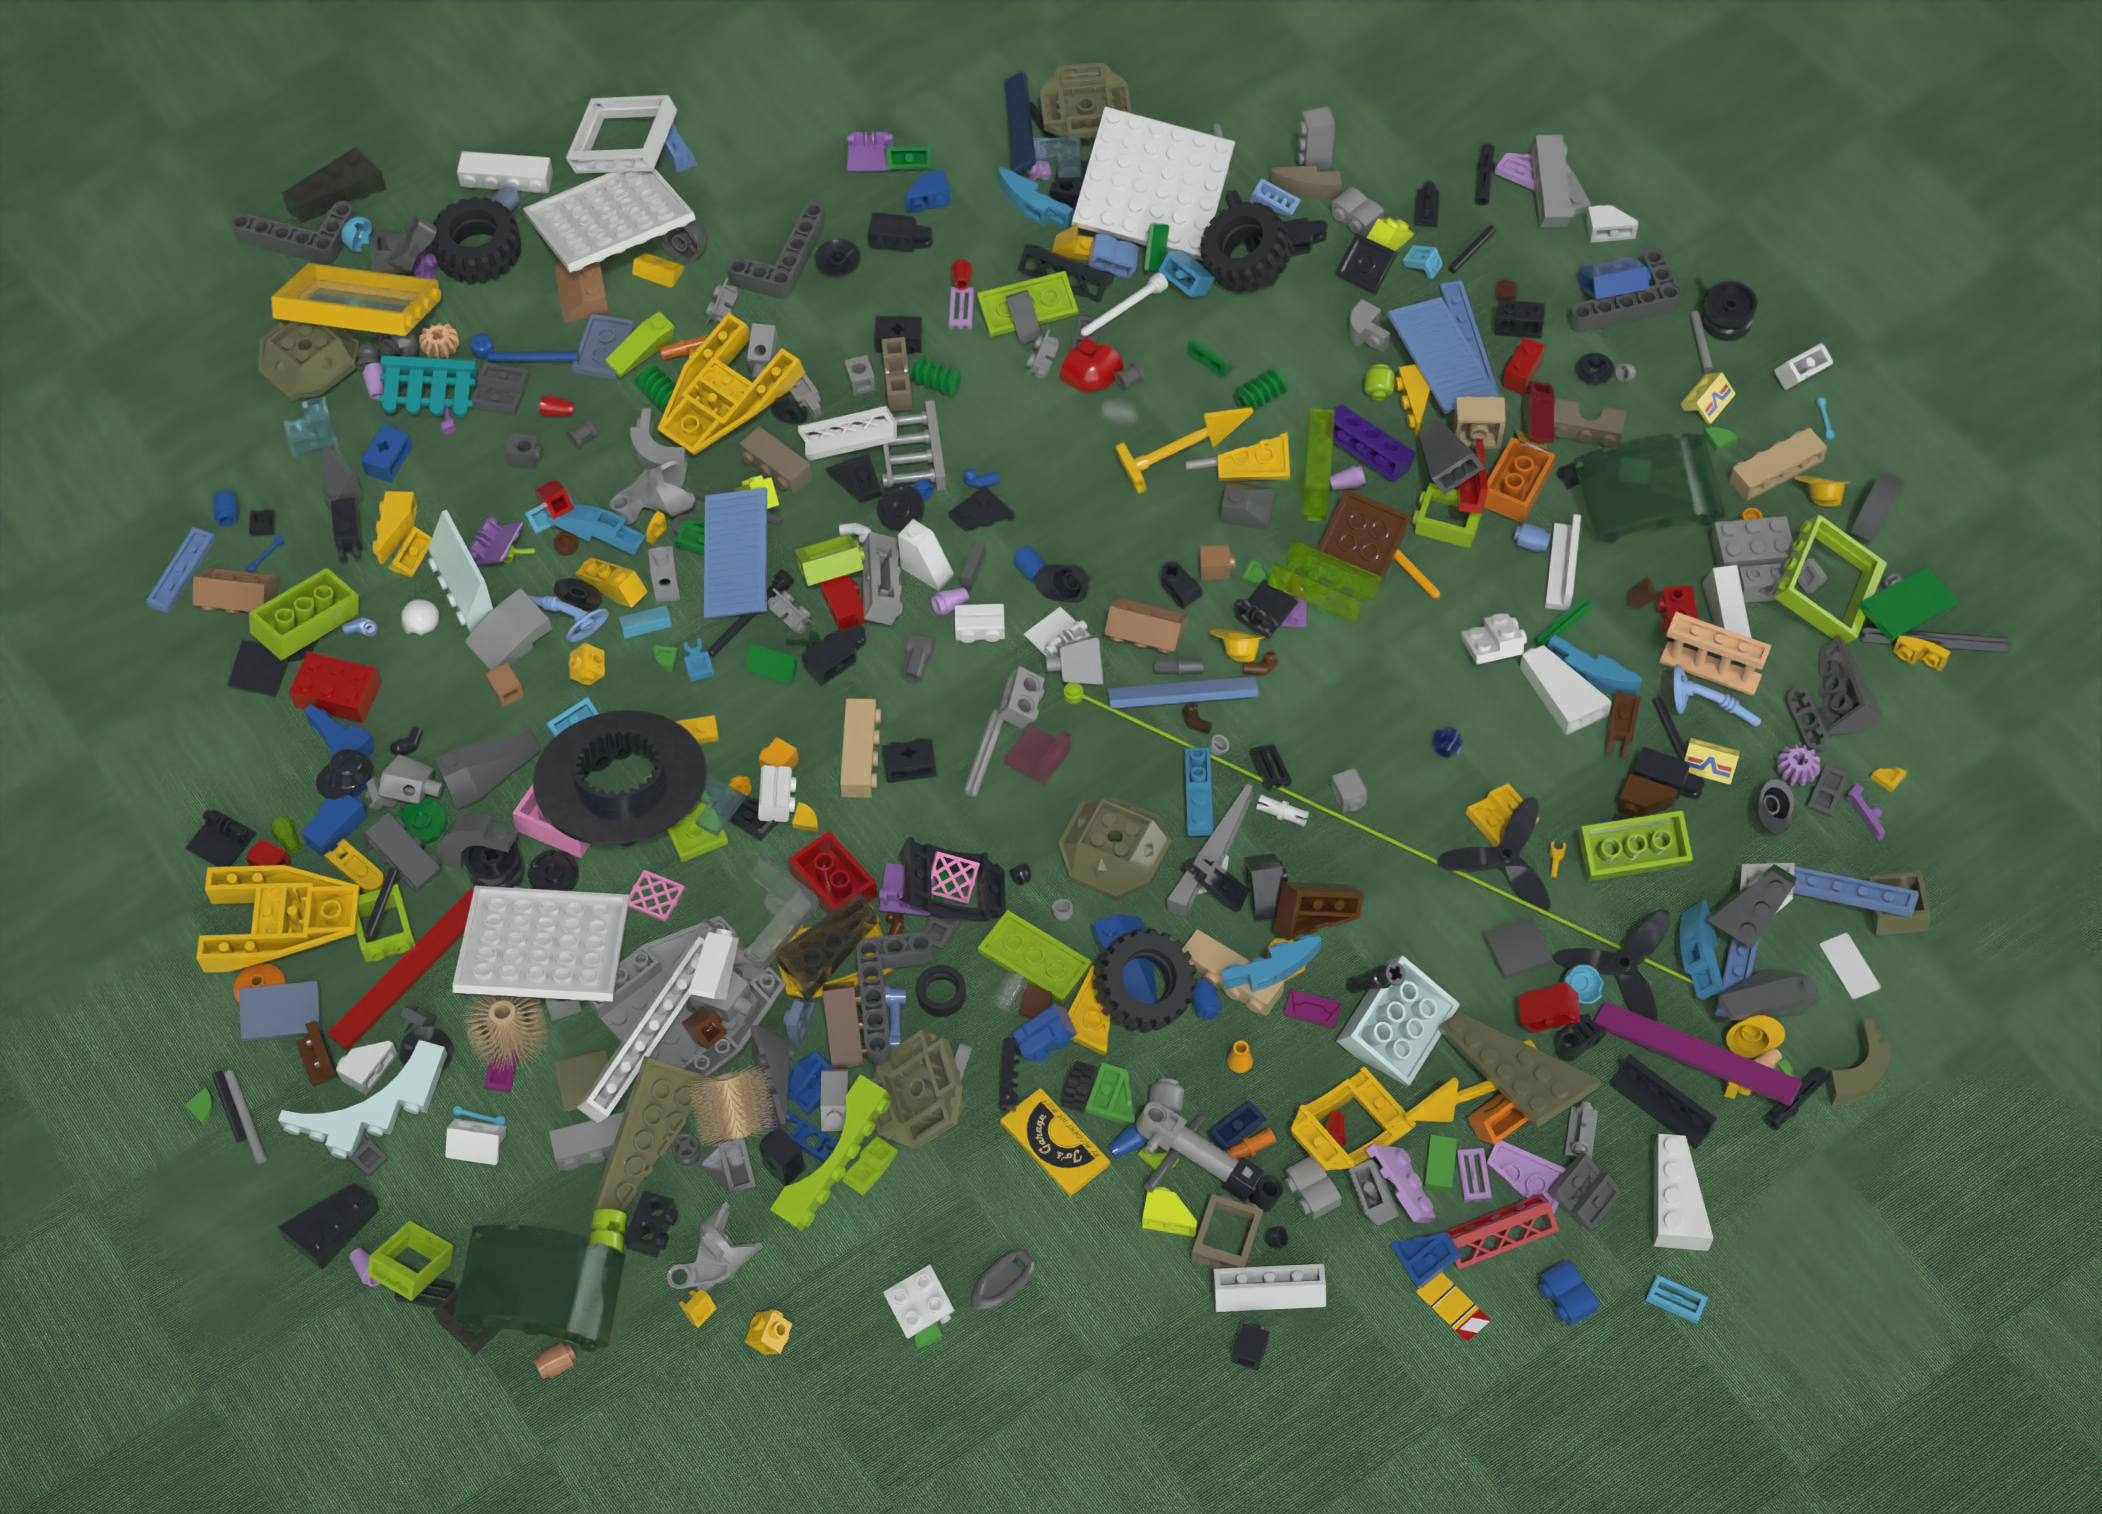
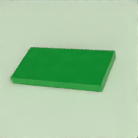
M1926 567L1862 600L1858 607L1891 642L1955 608L1959 601L1932 571Z

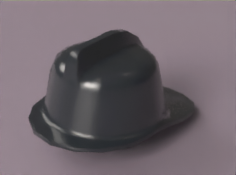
M1076 564L1045 565L1039 569L1035 578L1037 589L1047 599L1073 603L1085 599L1088 594V584L1091 581V576H1088L1086 571Z
M357 749L338 751L332 757L331 762L317 776L316 787L318 792L326 799L336 800L344 798L370 776L372 763L367 756L360 753Z
M1778 779L1766 782L1761 791L1755 796L1753 802L1754 811L1759 821L1770 833L1782 835L1788 831L1794 808V796L1790 787L1784 781Z

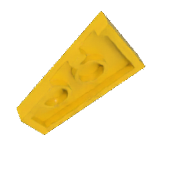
M1288 432L1270 440L1259 441L1258 444L1249 447L1244 446L1218 455V481L1289 480Z
M1091 966L1068 1012L1071 1023H1073L1077 1035L1070 1040L1105 1056L1108 1045L1110 1014L1106 1016L1102 1012L1105 1008L1103 1003H1097L1095 996L1098 994V991L1093 989V980L1096 978V975L1093 974L1095 967Z

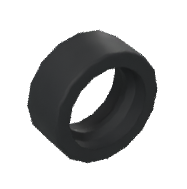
M936 965L930 967L920 975L917 981L916 992L919 1005L927 1014L934 1017H947L955 1014L962 1008L966 1000V985L963 976L950 966ZM948 980L955 984L957 991L955 997L950 1001L936 1003L928 999L926 988L934 981Z

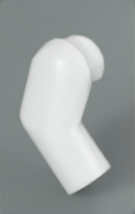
M859 523L839 525L840 536L846 534L858 535L860 543H863L868 533L872 532L870 528Z

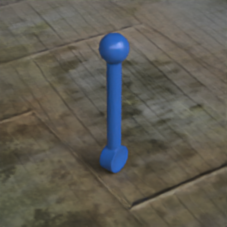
M276 536L274 543L255 562L247 565V571L255 572L256 566L277 546L284 544L283 537Z

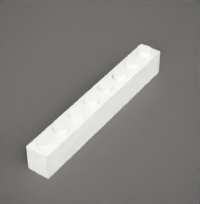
M700 936L689 943L577 1108L595 1122L599 1123L610 1115L639 1072L644 1056H650L691 994H688L705 942Z

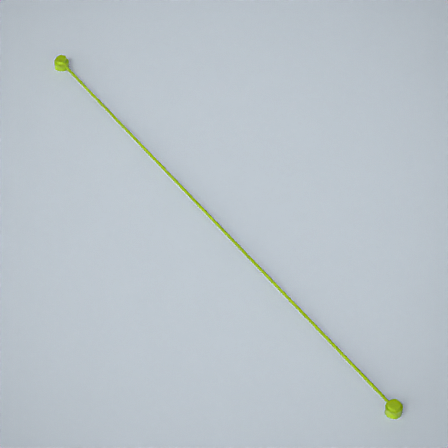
M1070 682L1064 687V699L1070 704H1077L1084 698L1188 748H1197L1084 695L1083 687L1079 683ZM1210 754L1212 759L1263 782L1261 777ZM1277 788L1286 794L1437 864V860L1285 788ZM1453 871L1621 951L1624 949L1622 946L1462 871ZM1649 959L1644 960L1645 962L1659 969H1662L1674 976H1677L1693 984V980L1686 976H1683Z

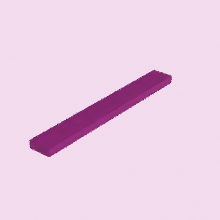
M1606 1001L1594 1021V1024L1599 1029H1604L1621 1038L1791 1106L1802 1085V1080Z

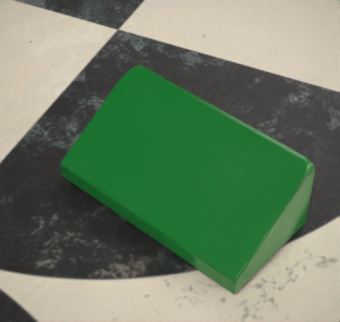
M931 146L886 147L884 149L887 170L932 169Z
M1153 222L1149 225L1144 264L1145 270H1159L1166 257L1169 234L1168 224Z
M1193 339L1189 340L1188 355L1220 377L1225 378L1234 369L1232 365Z
M755 644L749 645L746 665L748 672L787 684L793 682L798 671L795 656Z

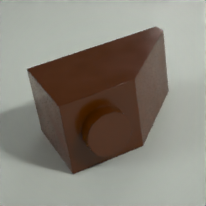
M1630 774L1617 810L1628 812V815L1633 817L1650 816L1674 807L1678 790Z

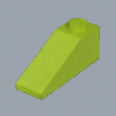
M660 311L642 322L605 359V363L619 377H622L659 352L660 346L672 343L675 326Z

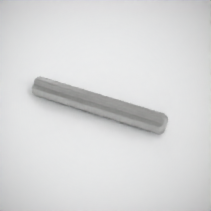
M996 709L991 712L964 787V794L967 796L975 797L977 795L1004 720L997 717L998 710Z

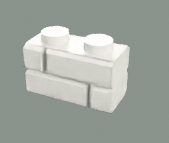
M1821 343L1776 368L1775 374L1783 388L1787 390L1832 365L1833 360L1825 346Z
M1004 604L955 605L956 640L971 643L975 640L996 642L999 639H1005Z
M767 765L761 767L758 813L760 821H789V812H794L795 797H790V792H796V777H791L792 769L790 767L778 766L776 768L775 766Z

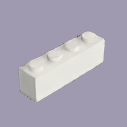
M462 151L457 175L461 187L494 190L505 186L508 188L512 187L516 191L549 193L553 169L549 157Z
M1324 1264L1214 1269L1216 1312L1326 1307Z

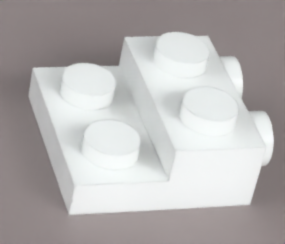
M1508 613L1495 614L1492 617L1484 618V627H1474L1461 632V640L1476 664L1524 654V644L1527 643L1524 629L1519 630L1516 617L1510 618Z

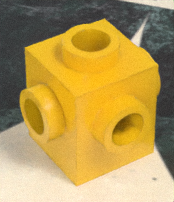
M583 643L570 653L569 660L570 678L590 686L605 676L604 650L587 643Z
M769 1309L767 1312H756L750 1322V1329L745 1343L764 1355L781 1354L784 1345L789 1339L792 1323L784 1319V1315L777 1310Z

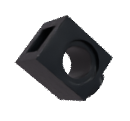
M1243 1323L1233 1352L1232 1363L1259 1371L1269 1342L1270 1332L1266 1331L1259 1324L1252 1323L1248 1325Z

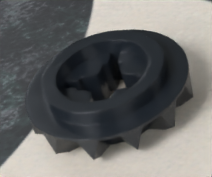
M1600 353L1583 355L1578 360L1576 366V373L1579 374L1580 380H1586L1588 385L1596 383L1599 386L1602 382L1607 383L1614 372L1612 361ZM1591 367H1592L1593 369H1597V368H1598V369H1599V372H1598V373H1597L1596 371L1590 372Z
M786 396L783 398L777 397L771 405L773 414L786 423H803L808 417V408L803 406L801 401H795L794 398L789 399Z

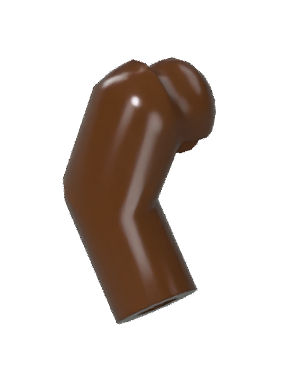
M1267 651L1264 654V659L1259 663L1245 662L1244 674L1262 676L1268 674L1277 666V654L1273 651Z
M888 912L886 922L892 924L888 935L902 934L904 930V915L902 913Z

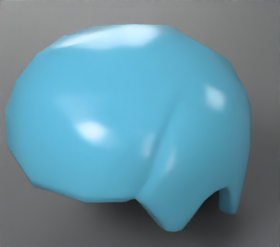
M363 216L351 218L342 227L341 239L343 243L353 252L361 253L362 249L360 246L369 244L368 239L373 225L369 219Z
M1576 965L1567 971L1564 983H1568L1578 993L1579 1004H1592L1602 997L1601 989L1604 982L1595 968L1590 965Z

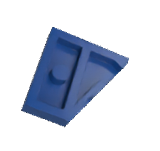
M1444 1232L1391 1243L1392 1248L1414 1283L1420 1288L1427 1285L1462 1256L1449 1233Z

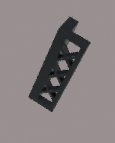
M1034 244L1025 245L1017 269L1037 278L1047 276L1045 267L1051 264L1056 265L1059 272H1063L1062 268L1067 269L1066 275L1075 272L1079 277L1080 283L1074 286L1070 285L1071 290L1099 302L1102 300L1107 284H1112L1114 279L1112 274L1094 269L1091 266ZM1029 255L1036 257L1039 267L1033 270L1025 267ZM1092 280L1101 282L1097 295L1089 292L1086 283Z
M1629 1054L1624 1061L1623 1068L1611 1081L1610 1086L1675 1135L1686 1136L1687 1143L1694 1149H1697L1712 1132L1717 1118Z

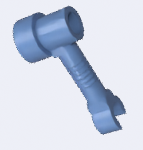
M885 986L887 1007H890V1046L893 1049L900 1044V1005H905L906 989H890V986Z

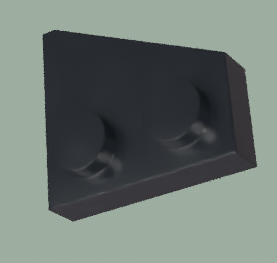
M869 453L826 468L829 477L860 503L882 495Z
M983 486L949 511V518L964 532L978 527L992 526L995 521L1007 519L1008 522L1013 521L1015 513L986 486Z
M736 794L721 809L722 817L760 841L779 823L775 820L760 821L758 819L759 798H750L749 796Z

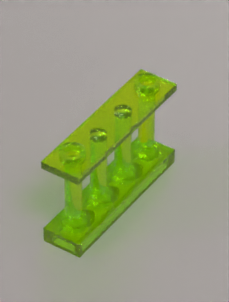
M1311 409L1302 520L1326 522L1335 410Z
M1294 541L1288 553L1287 566L1284 567L1274 563L1268 585L1357 622L1364 601L1362 598L1374 601L1383 577ZM1296 569L1305 572L1309 575L1306 576L1301 573L1296 572ZM1318 579L1324 580V581H1326V582H1328V583H1331V585L1329 586V585H1327V584H1325V583H1322V582H1320V581H1317V580H1318ZM1340 588H1343V589H1345V590H1347V591L1352 592L1353 594H1352V595H1351V594H1348V593H1346V592H1344V591H1341V590H1339V589H1340Z

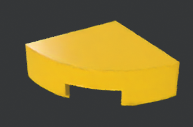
M657 511L647 528L646 541L652 545L667 530L663 513Z
M1898 767L1894 769L1879 768L1872 773L1871 779L1892 792L1905 778L1907 771Z
M798 802L792 822L793 828L813 832L818 831L816 814L808 805Z

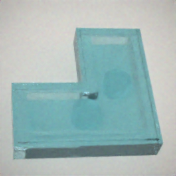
M1080 137L1035 139L1036 161L1058 160V177H1081Z
M707 776L705 790L700 802L707 806L696 819V825L718 836L746 799L745 794Z

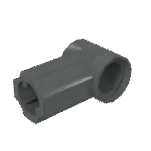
M910 634L901 678L913 684L922 682L928 660H931L934 654V638Z

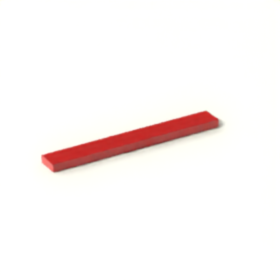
M471 888L327 1033L329 1038L348 1052L464 934L474 889Z

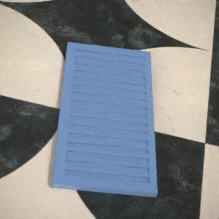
M1442 297L1388 311V317L1444 414L1455 411L1457 397H1499Z
M763 487L705 496L704 618L711 619L767 611V488Z

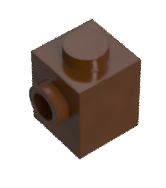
M703 1007L699 1008L682 1022L694 1043L705 1049H709L727 1034L721 1024L723 1022L721 1017L714 1010L709 1011Z

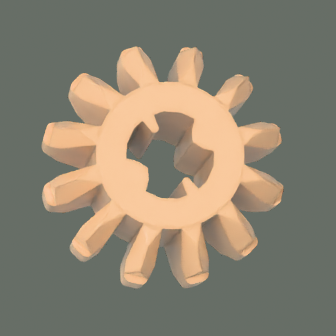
M441 322L437 326L430 323V328H423L422 335L419 336L421 351L428 358L441 359L445 357L449 359V355H456V349L459 348L460 344L457 331L452 329L449 323L444 326Z

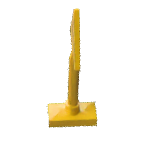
M1250 407L1205 413L1203 415L1206 424L1205 428L1135 459L1124 442L1115 447L1120 455L1118 457L1138 494L1147 490L1141 471L1149 468V465L1208 436L1212 447L1217 446L1254 411Z
M1531 1039L1523 1042L1536 1048ZM1454 1077L1408 1111L1404 1117L1411 1121L1452 1122L1454 1120L1456 1104L1495 1091L1497 1088L1487 1080L1457 1092L1459 1081Z

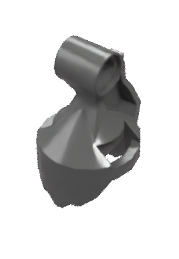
M414 215L406 224L405 235H400L388 229L377 231L368 239L372 253L371 271L396 275H406L408 272H411L416 257L433 241L437 232L436 226Z

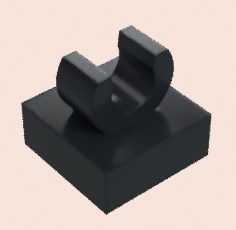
M264 509V511L251 510L249 522L250 535H275V511Z

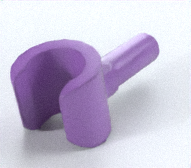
M450 407L444 408L446 420L440 422L445 436L456 431Z

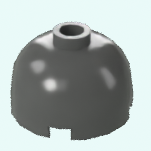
M694 220L684 227H677L663 235L661 243L665 251L673 259L678 260V257L686 260L684 263H691L705 250L707 235L703 226L697 220Z
M412 331L406 336L374 332L373 341L377 339L380 361L381 355L416 357L418 339Z

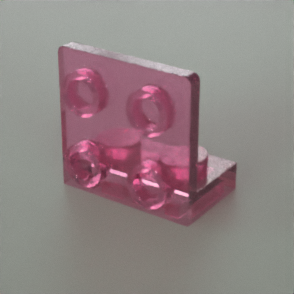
M1029 725L1004 758V764L1045 786L1071 752L1072 734L1063 730L1058 737H1052L1033 725Z

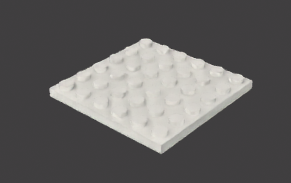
M1105 107L1071 226L1078 225L1082 229L1147 246L1149 225L1153 222L1168 224L1169 234L1166 251H1184L1193 259L1203 261L1200 253L1201 238L1205 237L1203 232L1206 226L1209 227L1211 225L1209 222L1216 215L1235 141Z
M655 168L653 171L610 172L523 208L527 219L569 272L579 271L584 266L603 261L610 255L622 253L629 247L643 244L653 237L665 235L672 229L684 227L689 222L696 220L693 211Z
M475 886L453 980V993L613 1002L628 912L629 895Z

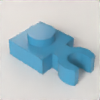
M697 639L696 648H690L688 643L684 642V650L687 655L684 657L690 682L713 677L714 671L708 651L703 652L701 639Z

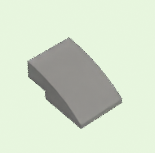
M520 588L493 609L472 631L465 643L491 671L494 667L502 666L506 663L510 665L533 649L532 643L551 631L552 628L549 618Z

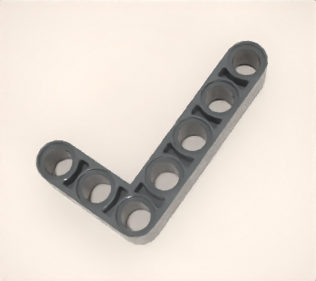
M338 201L332 206L318 232L242 212L233 215L230 223L235 238L241 243L328 265L335 262L345 245L341 239L343 225L355 217L349 202Z
M809 201L804 205L775 266L742 257L731 259L728 262L731 284L741 289L779 299L788 298L792 294L825 226V214L822 203Z
M1652 247L1644 252L1642 264L1646 265L1651 273V281H1648L1649 289L1576 303L1572 308L1570 328L1575 332L1584 333L1674 312L1677 309L1681 290L1663 251Z
M925 932L870 937L862 939L857 945L865 1046L869 1061L875 1065L885 1064L891 1057L883 969L922 965L930 962L934 957V949L931 936ZM919 946H926V947H927V948H925L924 950H917V949H916V948L919 947ZM893 949H900V950H901V951L898 952V953H891V952H890V951H892ZM868 952L875 953L872 956H864V954ZM871 975L877 976L873 980L866 979L868 976ZM871 999H879L877 1003H868ZM875 1022L882 1023L879 1027H871V1024ZM877 1046L884 1047L881 1051H873V1048Z

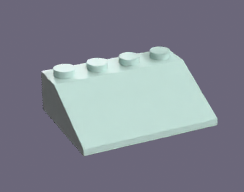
M444 510L441 513L428 548L431 558L427 560L433 573L437 571L440 575L437 577V580L442 590L447 589L449 592L446 596L451 607L458 609L456 616L461 626L466 624L471 633L493 610L483 576L448 511Z
M1402 955L1388 960L1385 966L1390 962L1400 963L1406 972L1404 982L1400 985H1391L1386 989L1378 987L1369 989L1336 1041L1359 1060L1400 1083L1410 1086L1441 1036L1439 1025L1453 1017L1460 1004Z

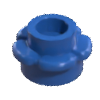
M929 479L918 480L913 486L920 493L924 501H927L934 491V485L930 483Z

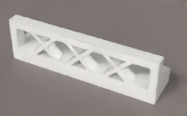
M884 406L798 426V433L805 441V456L808 461L895 442L897 441V421L888 407ZM885 416V419H875V417ZM857 421H858V422H862L863 424L857 425V424H853V422H857ZM835 426H836V427H840L841 429L834 430V429H831V427H835ZM814 431L818 432L819 434L809 435L808 433Z
M1574 514L1572 525L1554 524L1545 608L1564 611L1570 609L1574 588L1581 515Z

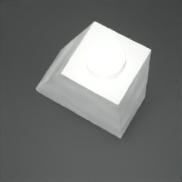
M912 519L898 535L901 568L937 591H940L954 576V573L933 531Z
M717 928L716 933H707L688 994L726 1000L739 938L732 937V931Z

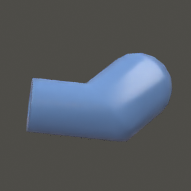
M364 617L341 625L345 636L356 632L366 636H373L378 631L377 624Z

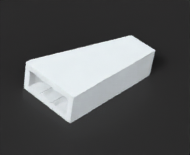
M1737 565L1713 568L1702 583L1714 625L1751 638Z
M1543 645L1536 649L1531 648L1522 655L1520 669L1565 735L1609 716L1611 701Z

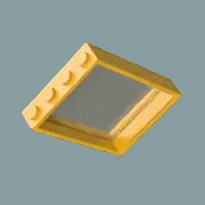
M308 263L271 296L272 313L274 319L406 336L440 302L441 289H439L438 280Z

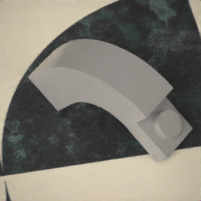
M642 408L641 418H637V427H630L634 453L640 465L644 469H652L666 462L677 460L678 462L685 463L687 467L688 460L685 447H666L652 439L654 427L651 408Z

